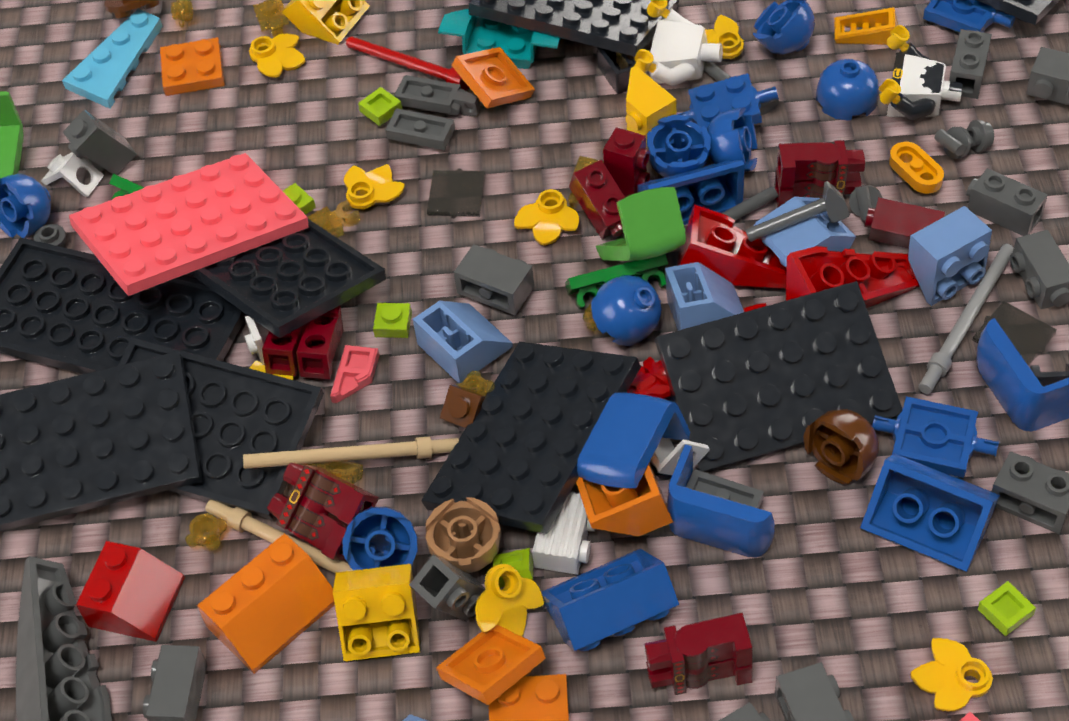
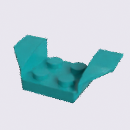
M469 9L444 14L438 30V34L462 37L464 54L501 47L516 67L528 69L531 63H533L538 46L558 48L560 37L469 15Z

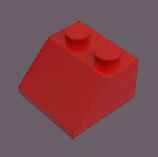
M106 541L76 606L88 627L157 642L185 577L176 569L141 548Z

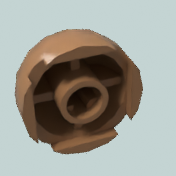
M466 497L467 501L454 502V499H451L435 508L427 519L426 541L431 556L434 554L449 561L467 574L480 571L492 562L499 551L501 529L496 512L487 503L476 498Z

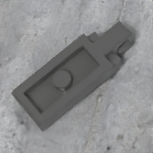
M405 75L394 94L401 101L402 106L445 114L459 115L461 113L464 116H477L481 109L480 101L475 94L461 89L460 84Z

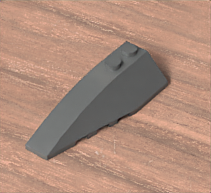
M28 556L25 560L19 609L16 653L17 721H112L109 693L106 685H100L96 674V670L99 667L95 654H89L84 638L88 634L84 622L78 620L73 609L77 602L64 565Z

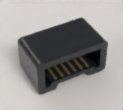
M597 47L598 68L617 94L626 92L628 90L630 70L636 62L633 59L629 60L626 54Z

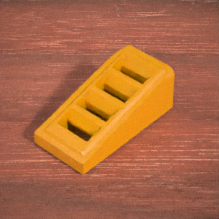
M895 7L835 17V43L887 45V39L891 36V31L898 25ZM845 27H850V31L845 32Z

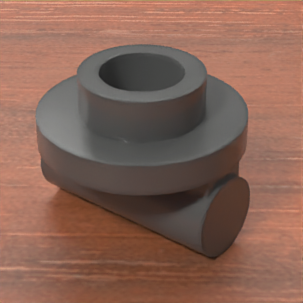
M952 127L947 132L940 129L934 137L937 142L943 145L945 153L953 159L965 157L971 147L970 134L963 127Z
M861 185L855 187V190L851 193L849 205L854 214L861 217V220H866L868 208L875 209L878 197H883L876 187Z

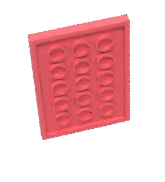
M246 153L234 155L224 161L203 166L201 169L175 176L170 180L155 185L146 186L141 190L115 197L110 201L93 207H86L79 212L69 215L72 228L128 296L309 228L308 217Z

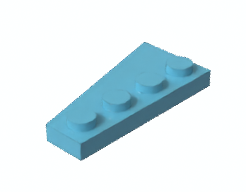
M137 9L62 80L65 89L111 109L115 102V94L117 91H122L127 83L125 78L131 70L135 71L140 63L139 56L142 52H147L163 27L161 19Z

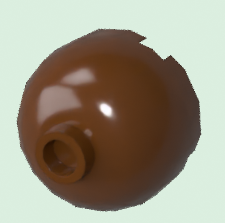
M848 409L826 412L806 427L803 436L807 454L809 455L813 451L814 456L818 460L815 464L816 468L830 480L841 484H849L852 480L858 481L874 465L879 451L878 437L872 425L860 414Z

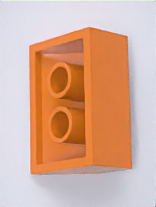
M650 462L637 488L604 486L587 481L581 477L576 481L586 514L593 529L639 537L673 523Z
M284 533L200 602L197 607L206 627L255 674L331 609L335 603L333 587L311 557Z

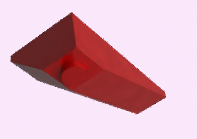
M694 205L685 232L686 242L680 248L677 266L699 262L735 286L786 288V267L780 263L777 255L763 244L761 238L750 242L746 232L734 226L735 219L725 214Z
M815 246L789 253L787 256L786 301L857 281L866 308H869L920 287L909 263L908 254L874 251L872 254L855 253V249L845 248L842 252L828 251L827 247Z

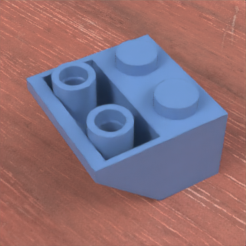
M793 197L755 222L754 226L820 198ZM823 212L762 237V242L777 255L780 263L787 267V256L789 253L815 246L827 247L828 251L842 252L845 248L850 249L856 236L841 220L831 223L827 212Z
M966 206L910 235L908 260L923 295L931 306L943 299L951 298L957 291L969 284L978 283L985 275L992 230Z
M695 262L665 268L667 302L678 331L744 313L733 283L701 263Z
M438 301L413 318L417 344L459 384L513 347L512 342L468 303Z

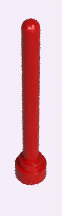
M348 37L346 39L348 48L443 79L449 83L460 84L461 89L465 91L469 89V86L453 67L448 69L355 37Z

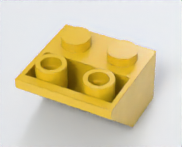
M291 0L282 10V13L302 33L339 44L370 5L365 0Z
M411 564L336 572L333 597L344 661L420 653L415 590L409 585L413 580Z

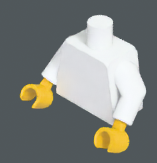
M651 0L647 7L648 15L653 18L660 17L661 15L663 19L657 22L650 52L646 49H640L634 57L635 65L644 73L649 71L651 79L658 84L666 83L670 86H675L688 80L701 78L705 62L722 61V44L708 43L703 26L690 22L673 9H666L667 0Z

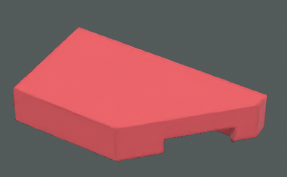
M345 345L330 394L332 403H338L372 383L380 356L378 348Z

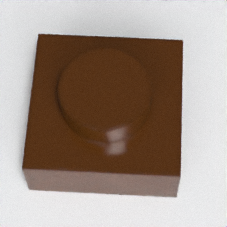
M455 384L449 385L440 418L466 428L478 416L486 396Z

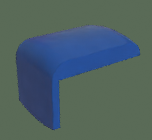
M991 319L982 331L978 342L977 368L1012 422L1023 431H1036L1069 419V378L1043 387L996 319Z
M618 392L612 394L577 461L578 476L604 486L637 488L661 438L689 440L690 430L679 406L675 402L643 394Z
M685 444L669 482L667 508L673 520V523L669 524L670 530L679 537L746 557L755 558L765 554L773 542L775 533L772 512L686 488L693 473L692 446Z

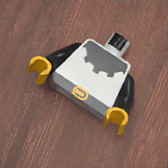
M897 25L891 31V36L887 39V46L892 50L899 48L900 52H896L892 79H886L879 87L880 92H882L880 94V101L883 104H888L887 116L906 117L909 120L935 117L939 114L941 100L960 102L963 83L944 81L946 65L927 58L912 43H906L910 37L909 31L904 26Z

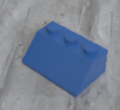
M729 160L712 164L703 168L638 184V192L659 187H675L683 224L686 225L689 222V216L694 205L723 213L743 202L745 165L742 160Z
M892 454L884 461L860 528L967 572L987 531L1000 495L905 457Z
M638 549L541 592L544 605L562 639L574 651L593 649L600 644L601 639L612 634L615 636L627 634L634 630L635 624L646 619L657 620L669 614V609L679 605L665 563L642 549Z

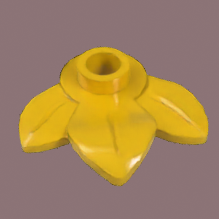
M719 15L715 21L714 29H705L708 43L722 44L723 59L735 58L743 52L744 42L738 34L739 26L731 18Z
M279 34L274 38L260 36L251 42L249 49L250 58L257 63L258 70L272 78L279 77L283 69L287 71L297 69L306 61L302 53L294 48L299 41V36L294 34Z
M388 164L367 173L358 166L353 165L344 176V184L348 189L346 200L355 209H366L375 203L390 202L402 194L405 184L392 181V172Z
M553 189L541 192L535 203L523 206L518 211L514 220V227L517 229H533V236L541 245L552 244L560 237L562 230L576 231L579 226L577 211L568 207L565 197L559 191Z
M498 564L490 568L485 577V591L477 599L475 607L476 620L481 631L487 632L498 624L523 636L526 626L527 609L538 608L544 604L540 588L532 579L521 577L519 572L511 565ZM500 577H502L505 582L504 588L502 590H500L499 588Z
M933 638L931 640V649L935 661L923 664L910 673L912 680L921 690L935 694V709L942 711H957L964 708L971 697L975 698L986 694L991 687L993 679L990 669L982 660L971 658L967 648L959 642L944 638ZM973 676L978 680V683L968 682L965 680V677Z

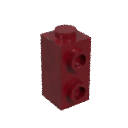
M616 127L603 148V161L623 195L627 197L638 193V184L650 181V173L647 172L650 151L646 150V135Z
M599 160L574 172L569 188L600 238L604 239L610 235L613 237L622 235L624 232L616 202L622 200L625 196L603 161Z
M878 197L875 209L868 208L864 227L870 228L868 240L909 249L910 235L944 217L945 212Z

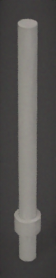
M1010 244L1002 245L940 351L934 353L927 364L928 371L918 386L922 393L930 394L940 377H944L952 365L951 358L1010 260V255L1014 249Z

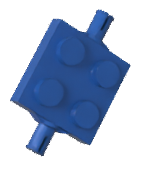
M931 0L924 9L923 19L958 32L961 29L984 32L992 23L1011 28L1015 21V16L993 9L991 6L977 0Z
M747 73L689 89L690 110L678 113L677 115L689 116L691 122L698 124L701 128L703 125L708 128L712 119L719 113L745 107L747 110L743 114H750L753 124H758L762 122L760 113L761 103L778 100L779 98L775 86L757 92L752 86L749 74Z
M907 396L903 410L896 420L875 415L872 425L874 430L893 434L894 449L892 454L905 457L945 474L962 478L965 477L968 460L974 451L996 457L999 441L977 437L975 425L978 411Z

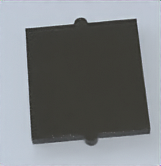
M461 168L456 169V171L433 170L427 216H450L452 219H455L457 216L480 217L485 171H462Z
M1003 301L991 316L985 317L984 324L973 336L972 341L978 343L981 333L988 322L995 318L1029 366L1039 354H1044L1045 346L1056 334L1057 329Z

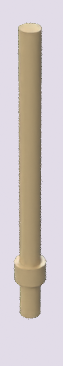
M417 437L415 441L243 454L244 469L288 466L289 463L314 464L416 456L417 459L432 458V454L451 453L459 438L431 440L430 437Z
M211 499L206 505V512L227 521L229 527L239 532L248 531L270 543H273L284 534V532L252 518V514L242 508H232ZM286 534L311 557L316 565L335 574L336 572L353 571L347 562L332 560L322 554L321 550Z

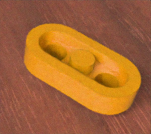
M899 142L891 148L889 158L891 168L914 190L930 194L937 192L942 187L944 178L943 168L917 144Z

